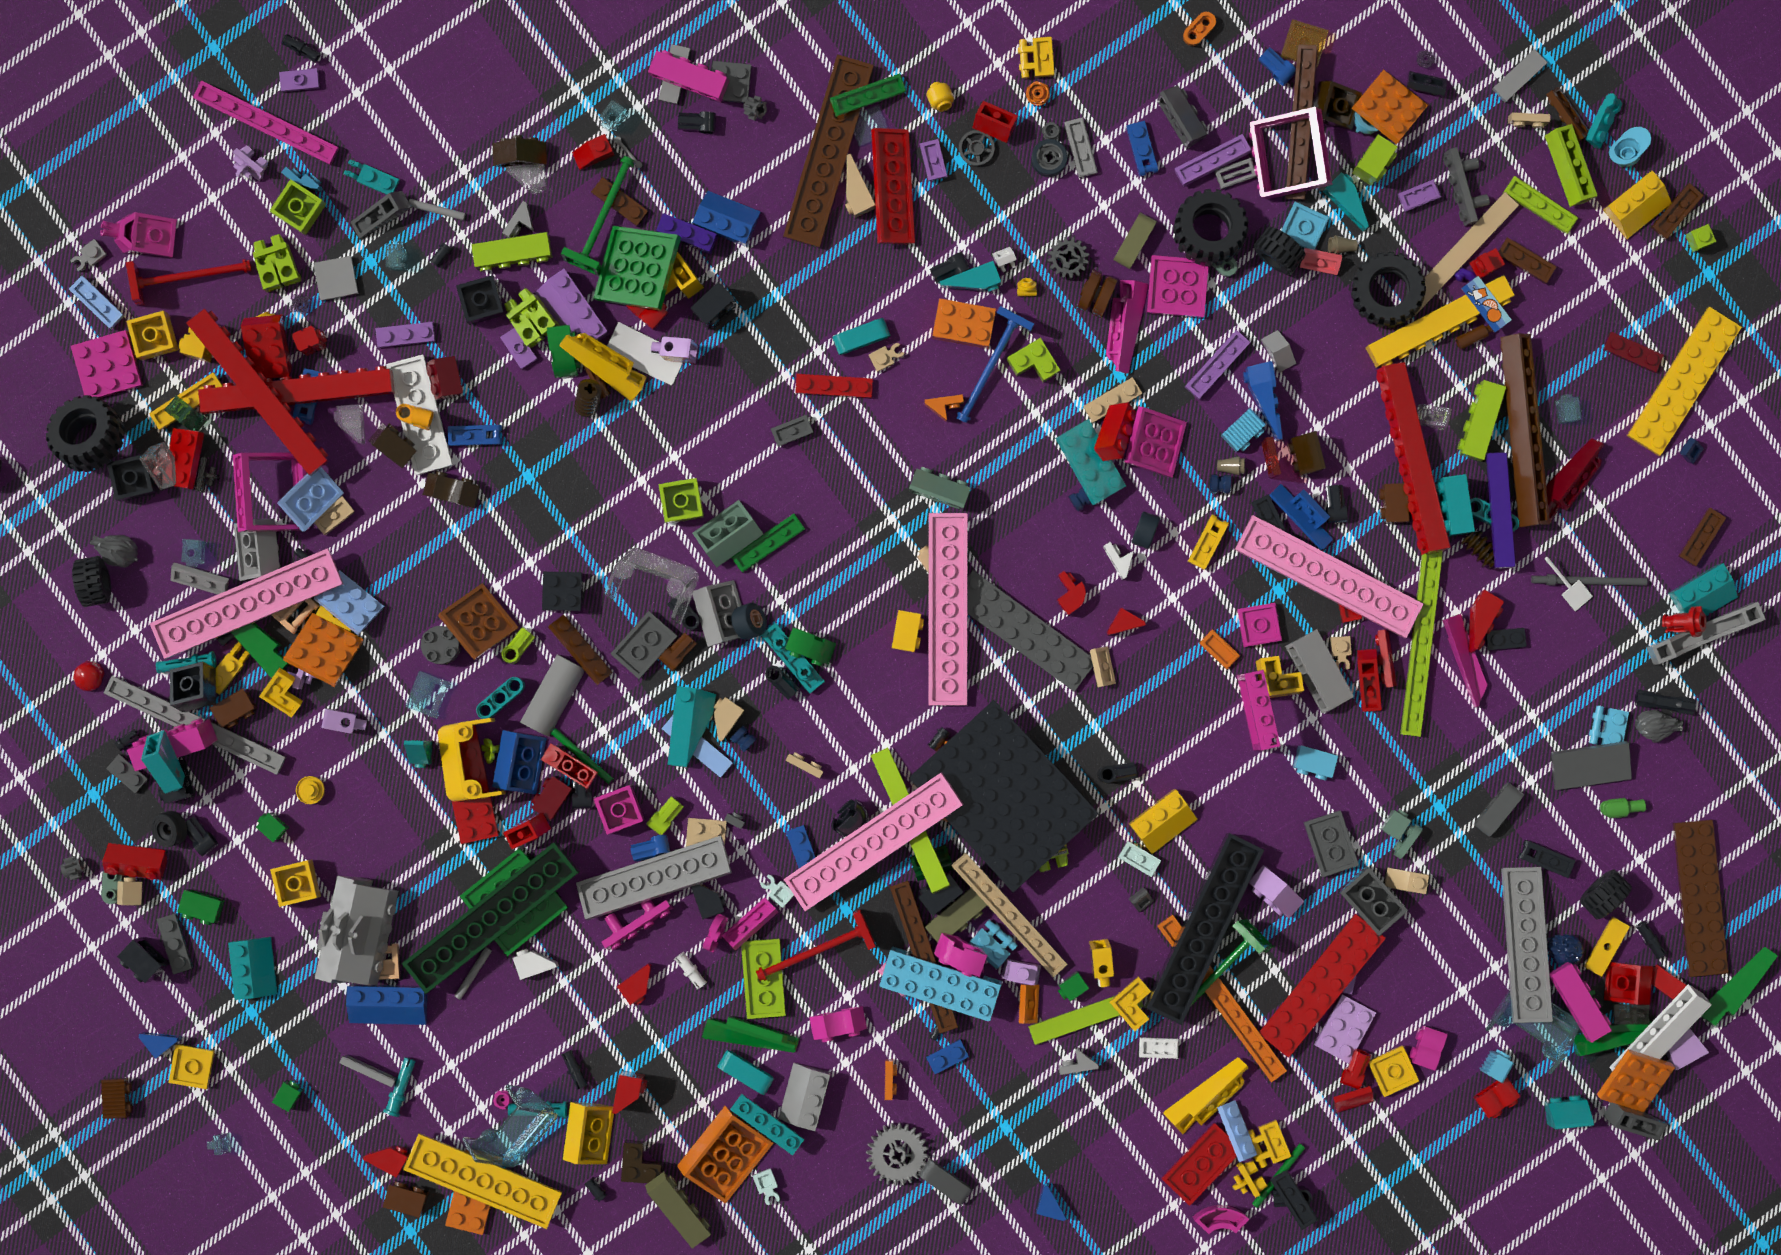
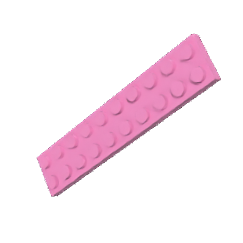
M929 513L928 705H967V513Z
M1254 515L1251 516L1235 548L1241 554L1403 638H1407L1423 606V603Z
M327 548L149 624L163 658L167 659L341 586L343 581L331 552Z
M941 772L786 877L784 881L804 911H806L964 804Z

